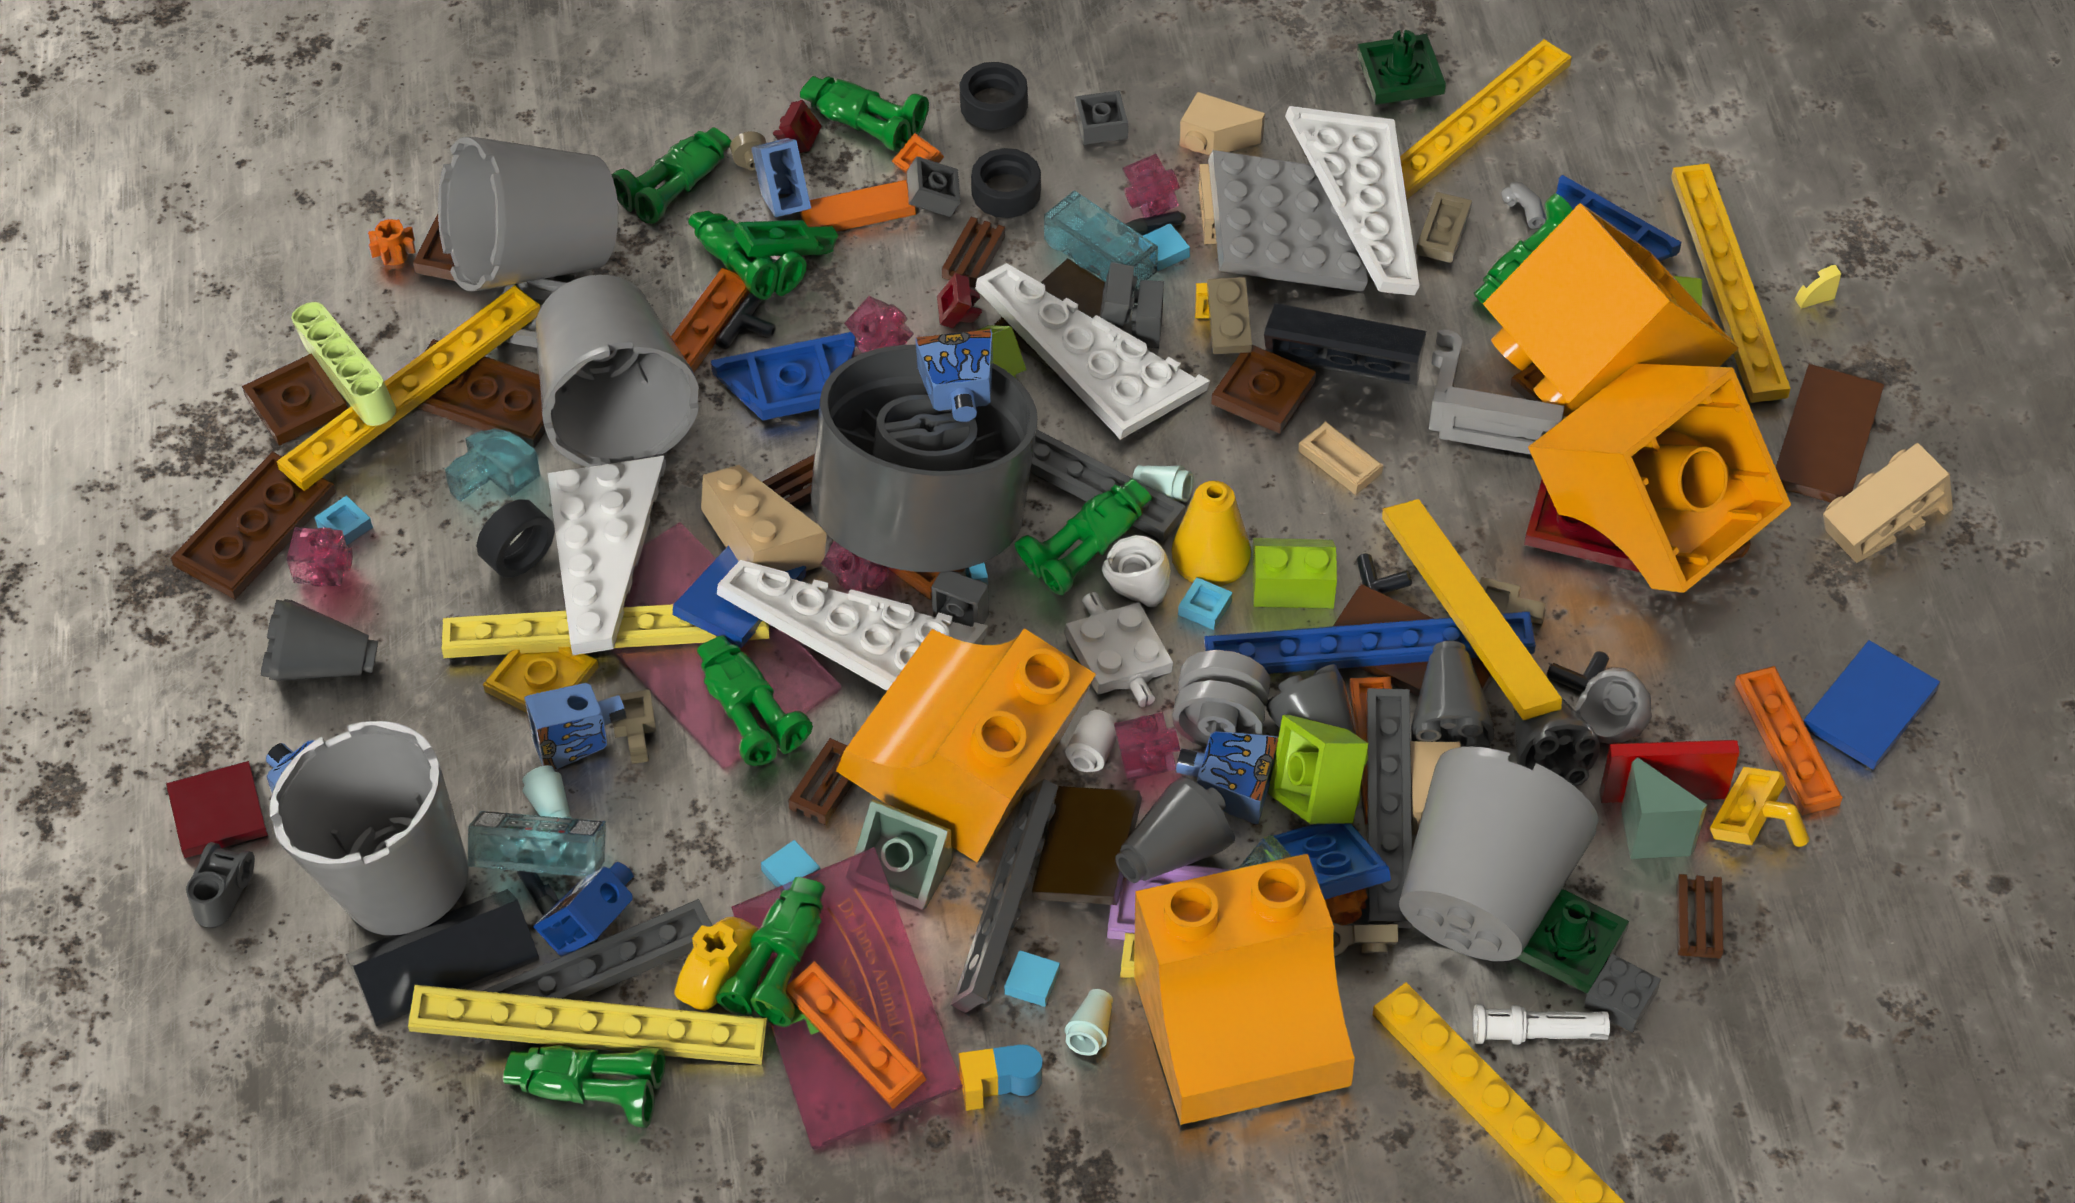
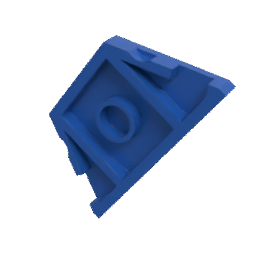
M1561 175L1559 177L1556 194L1562 196L1573 210L1579 203L1583 204L1651 251L1659 261L1676 256L1680 252L1681 241L1566 176Z
M853 331L710 360L712 373L762 421L817 410L820 406L821 391L828 377L841 364L853 358L857 346L856 334Z

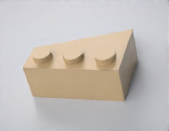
M1917 442L1908 450L1902 449L1890 459L1889 464L1879 472L1870 473L1859 482L1857 488L1847 496L1834 499L1823 513L1825 530L1858 563L1896 542L1897 538L1894 534L1908 526L1916 531L1925 526L1926 522L1923 518L1937 510L1943 515L1952 511L1950 474Z
M736 465L703 475L701 510L724 546L727 548L729 545L738 561L744 560L781 571H788L801 566H806L807 571L824 566L827 533L817 523L746 469Z

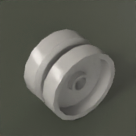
M1210 650L1188 657L1181 666L1178 682L1179 693L1175 698L1172 713L1173 725L1180 735L1192 743L1207 747L1210 734L1215 731L1262 735L1265 721V706L1268 703L1270 691V676L1265 668L1251 657L1233 651Z

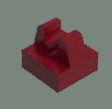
M803 100L791 102L786 114L781 117L780 130H775L773 135L777 140L785 138L795 139L799 153L808 152L822 125Z
M955 273L937 295L940 325L953 329L958 322L974 323L982 313V309L973 307L980 299V294L970 288L968 277Z

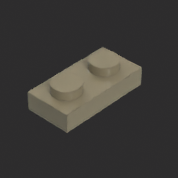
M1436 192L1417 243L1416 254L1452 263L1471 211L1472 200Z
M1246 277L1207 279L1213 354L1251 352L1252 339Z

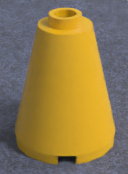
M1208 481L1198 486L1172 542V563L1178 573L1191 583L1194 582L1196 577L1219 587L1235 582L1246 572L1251 557L1250 542L1235 494L1230 486L1220 481Z

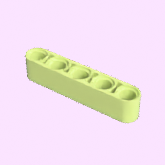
M310 302L298 307L292 313L291 319L306 351L309 354L312 353L331 382L362 421L367 425L377 426L391 420L396 413L395 404L382 376L321 303Z

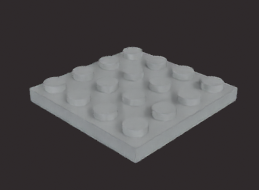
M1212 150L1208 162L1219 271L1360 292L1364 291L1368 283L1366 267L1311 165Z

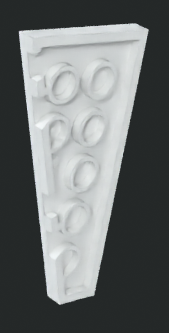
M1289 106L1285 117L1378 291L1415 296L1420 285L1394 119Z
M1007 263L977 278L975 289L1120 440L1208 390L1210 380L1200 374L1195 378L1180 369L1181 363L1170 357H1167L1166 360L1148 351L1147 344L1097 315L1094 318L1089 317L1077 310V303L1068 298L1064 301L1045 291L1044 284Z
M665 455L548 473L572 655L614 649L624 614L623 606L626 595L630 593L632 587V575L635 566H638L650 524L652 505L657 500L659 481L661 476H664L666 469Z
M740 560L718 583L717 587L718 596L886 691L931 629L973 644H980L985 638L988 629L987 625L974 622L973 627L952 622L953 616L939 612L936 617L914 612L912 605L850 589L849 594L828 589L829 583L814 579L812 584L790 578L788 572Z

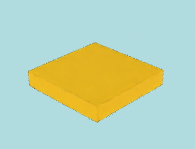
M558 647V652L520 654V650H512L483 683V687L486 693L527 713L525 696L587 683L599 668L598 661L586 654L572 655L570 647Z

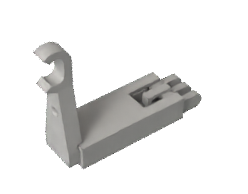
M1440 330L1437 332L1436 343L1440 347L1446 346L1452 349L1450 352L1437 350L1432 355L1431 364L1439 367L1440 371L1434 392L1428 430L1440 432L1439 439L1531 454L1528 446L1566 418V416H1563L1564 406L1453 387L1461 352L1462 338L1459 334L1450 330Z

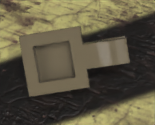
M1481 577L1480 585L1501 614L1530 612L1532 624L1542 626L1546 612V603L1519 598L1521 586Z
M650 689L617 694L622 700L627 718L613 723L615 738L627 736L632 764L648 762L644 733L656 732Z
M1333 923L1334 933L1339 938V944L1334 948V957L1342 954L1349 945L1362 946V953L1379 954L1388 953V946L1398 943V924L1341 926Z

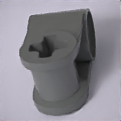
M214 842L206 845L200 862L186 886L187 897L194 919L198 924L204 927H216L229 919L243 889L252 877L255 864L253 852L243 850L241 853L224 850L221 849L218 843Z

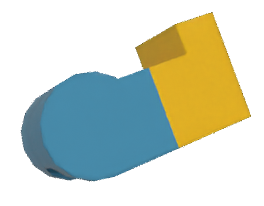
M1014 1045L959 1053V1074L966 1111L984 1108L983 1097L1008 1094L1010 1092L1018 1096L1034 1094L1042 1084V1057L1040 1053L1029 1045Z

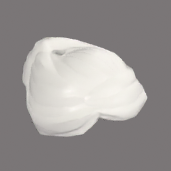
M1139 535L1120 539L1112 546L1102 566L1104 577L1117 593L1133 601L1143 603L1147 607H1156L1164 600L1170 584L1171 570L1167 554L1155 540Z

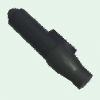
M1177 210L1147 218L1134 219L1126 224L1118 225L1117 234L1119 237L1137 236L1139 238L1169 223L1173 227L1181 225L1186 216Z
M521 862L518 865L517 874L537 904L538 910L544 916L559 899L551 886L543 883L532 864Z

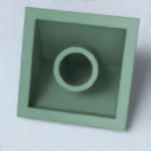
M1638 757L1632 762L1621 806L1630 859L1690 856L1696 848L1707 804Z
M873 799L868 808L847 880L924 910L927 908L952 863L951 829Z

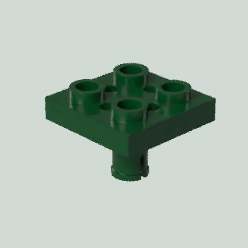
M1399 30L1394 33L1393 39L1358 44L1357 56L1375 105L1445 94L1446 82L1427 34L1415 35L1409 30H1403V37H1401Z
M1561 889L1523 952L1516 959L1588 993L1626 933L1629 921ZM1547 928L1548 931H1553L1554 934H1552V932L1546 933L1545 929ZM1557 954L1559 957H1565L1566 959L1558 960L1555 955Z

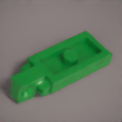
M804 220L739 222L736 224L733 233L747 256L756 258L782 256L788 251L797 252L799 255H824L834 251L833 248L838 238V234L833 226L808 227Z

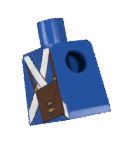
M615 862L610 868L605 866L579 881L533 927L560 957L572 953L596 940L633 900L632 893L627 889L634 881L632 871L620 862Z

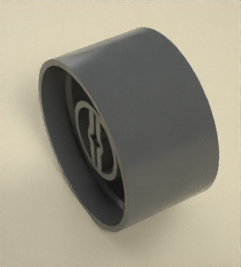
M916 344L878 348L864 352L844 362L828 377L820 397L811 487V505L818 523L835 542L849 552L873 563L900 570L946 572L972 567L994 558L1016 539L1023 523L1038 420L1037 409L1029 392L1014 376L993 363L991 402L986 406H977V415L974 419L967 422H959L953 418L952 409L942 411L933 409L917 367Z

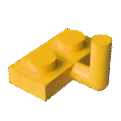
M1743 767L1710 826L1715 840L1753 845L1767 817L1784 820L1795 846L1802 847L1809 842V836L1798 808L1794 804L1777 802L1786 784L1782 772Z

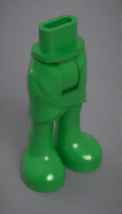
M812 76L800 91V98L811 102V107L821 112L828 119L849 125L857 131L864 130L882 141L886 148L897 153L903 149L914 133L920 134L929 111V100L923 95L911 94L905 100L903 106L896 105L882 99L876 91L865 89L837 78L834 80L830 76L824 79ZM869 113H872V114H874V115H876V116H878V117H880V118H882V119H884V120H886V121H883V120H880V119H878V118H875V117L869 115Z
M712 127L707 132L698 131L694 136L674 144L664 156L655 161L650 169L638 177H635L632 172L624 168L616 170L611 175L618 202L629 212L636 209L637 216L641 221L648 224L657 222L665 215L667 206L684 189L687 192H691L696 182L716 167L724 158V151L730 148L731 139L717 128ZM663 180L666 181L660 188L655 189Z
M1556 193L1550 196L1544 204L1546 214L1544 224L1524 242L1520 239L1511 250L1492 266L1483 278L1484 284L1474 292L1479 302L1483 304L1573 211L1572 207L1562 196Z
M710 211L697 212L690 216L688 224L695 229V236L706 250L721 260L728 270H734L745 283L747 290L757 298L767 300L773 292L779 296H784L793 290L803 279L807 264L806 260L797 252L788 251L777 260L770 256L763 258L748 257L733 235L737 224L735 221L728 220L723 214H713Z
M1131 478L1123 486L1114 485L1111 487V491L1108 490L1088 500L1081 511L1066 522L1067 524L1048 540L1040 542L1030 535H1025L1014 543L1015 549L1026 566L1037 578L1043 577L1045 584L1051 591L1060 596L1064 595L1072 588L1075 576L1097 552L1103 556L1109 546L1130 529L1142 515L1141 508L1151 501L1152 497L1144 487ZM1077 540L1082 541L1071 553L1058 560Z
M722 635L698 647L697 653L703 660L701 669L705 673L704 683L707 686L708 692L721 703L727 716L733 719L742 739L738 750L747 765L760 766L770 763L777 755V746L783 754H788L797 749L808 738L813 729L812 722L808 716L801 711L785 714L773 697L774 690L769 685V682L765 680L756 664L737 645H731L727 638ZM752 705L756 706L772 735L768 731L761 729L749 711Z
M795 877L790 889L781 892L780 899L777 898L773 903L760 929L753 934L750 940L752 951L736 974L721 986L716 995L717 1002L724 1009L739 1016H751L755 1009L762 1018H767L769 1023L782 1027L790 1026L795 1016V1006L786 994V989L793 970L801 962L808 944L817 936L819 924L821 923L820 913L823 909L820 900L826 889L822 883L802 877ZM773 952L777 953L778 955L765 979L757 988L761 974Z
M552 1045L540 1047L539 1049L538 1047H531L528 1053L510 1052L503 1074V1082L505 1084L520 1085L523 1092L550 1100L571 1101L583 1105L585 1101H602L617 1104L624 1109L627 1120L631 1125L647 1128L650 1125L654 1111L653 1089L660 1088L664 1077L665 1054L662 1048L654 1047L641 1049L633 1053L599 1054L597 1050H581L566 1045ZM595 1074H609L632 1078L633 1080H610L592 1078Z

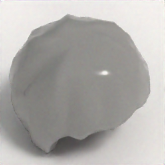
M1607 668L1588 681L1585 691L1579 697L1576 712L1593 728L1599 742L1607 744L1623 743L1631 738L1640 736L1648 726L1652 718L1651 695L1633 672L1626 668Z

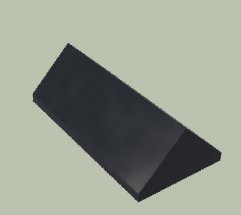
M1275 303L1265 327L1264 340L1266 351L1298 364L1417 386L1427 331Z
M508 889L446 913L425 928L407 934L392 935L346 954L376 1026L410 1013L415 985L467 990L540 960L518 899Z

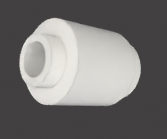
M1092 710L1080 719L1065 750L1066 757L1074 768L1082 772H1096L1104 767L1118 738V723L1112 715L1102 710Z

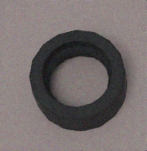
M984 62L969 69L960 81L961 113L973 125L988 130L1005 129L1015 125L1024 117L1028 108L1027 79L1020 70L1012 65L1002 62ZM987 88L1005 89L1014 94L1010 100L994 104L981 102L973 97L977 92Z
M1009 148L992 150L982 155L972 167L971 191L974 202L984 213L994 217L1013 218L1029 212L1036 206L1041 194V170L1037 161L1028 153ZM1003 174L1015 175L1027 182L1019 190L1010 192L991 189L985 183L994 176Z
M518 499L509 502L498 509L484 524L476 544L478 556L502 577L513 578L524 574L533 568L547 553L555 534L554 523L530 500ZM519 533H521V535L514 541V543H512V544L510 545V543L513 541V539H514Z

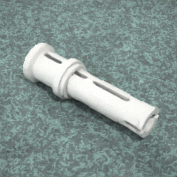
M1476 1004L1473 1010V1038L1475 1044H1483L1485 1040H1511L1513 1045H1520L1526 1039L1535 1038L1608 1040L1610 1033V1020L1607 1011L1535 1012L1526 1011L1520 1005H1512L1511 1009H1485L1483 1004Z

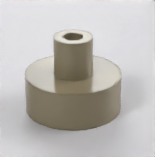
M754 131L737 135L730 144L735 164L752 171L756 170L751 147L766 143L765 137Z

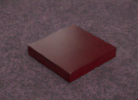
M249 761L166 783L184 859L202 854L204 848L210 842L218 843L221 848L268 836Z

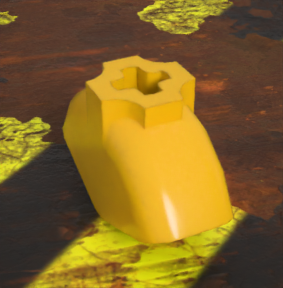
M725 917L711 927L702 925L692 937L693 949L686 958L679 973L674 990L675 996L698 1010H709L718 1003L716 995L721 986L736 974L752 951L750 940L759 928L737 917Z

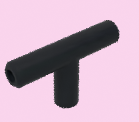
M751 292L715 339L716 344L720 348L727 349L742 328L767 338L774 335L776 331L775 324L752 315L762 300Z
M1363 553L1356 559L1362 584L1373 590L1385 594L1412 585V579L1407 570L1378 579L1370 554Z
M1595 652L1583 675L1552 663L1547 671V678L1584 692L1588 681L1605 670L1609 657L1605 652Z

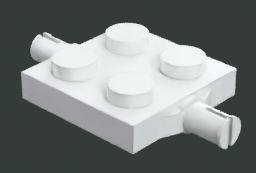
M1092 592V596L1090 593L1085 595L1082 603L1085 605L1090 616L1066 623L1064 634L1080 664L1096 674L1091 683L1098 695L1115 689H1131L1140 707H1145V704L1147 706L1151 705L1155 701V696L1150 691L1147 682L1152 678L1171 673L1173 661L1141 604L1137 602L1114 610H1106L1096 592Z

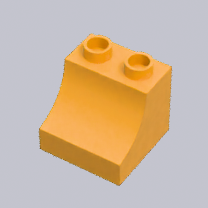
M1581 203L1483 303L1502 326L1491 339L1494 346L1506 359L1522 371L1533 362L1545 375L1533 388L1534 392L1542 402L1564 406L1563 416L1566 417L1635 364L1720 367L1739 348L1651 251Z
M1635 364L1528 446L1557 513L1580 520L1610 539L1639 569L1651 589L1685 593L1791 506L1733 367Z
M1025 628L1015 639L998 645H980L964 642L931 629L844 750L836 772L887 805L951 829L952 847L978 863L1062 739L1096 674Z
M1308 854L1135 891L1134 979L1180 1125L1352 1086L1355 1057L1344 1020L1337 984L1333 942L1334 925Z

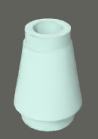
M1138 465L1133 473L1134 480L1177 502H1187L1191 496L1194 476L1191 471L1185 470L1184 466Z
M545 765L531 770L523 777L524 787L522 792L540 817L572 819L562 776L559 772H555L552 766ZM544 821V822H547V823L570 824V823H562V822Z
M1101 989L1090 990L1088 996L1066 1025V1043L1076 1053L1087 1056L1094 1055L1106 1045L1113 998L1108 992Z

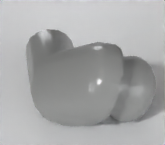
M1512 182L1509 187L1502 190V198L1508 206H1515L1517 203L1522 205L1528 226L1531 229H1539L1544 224L1546 218L1541 199L1522 182Z

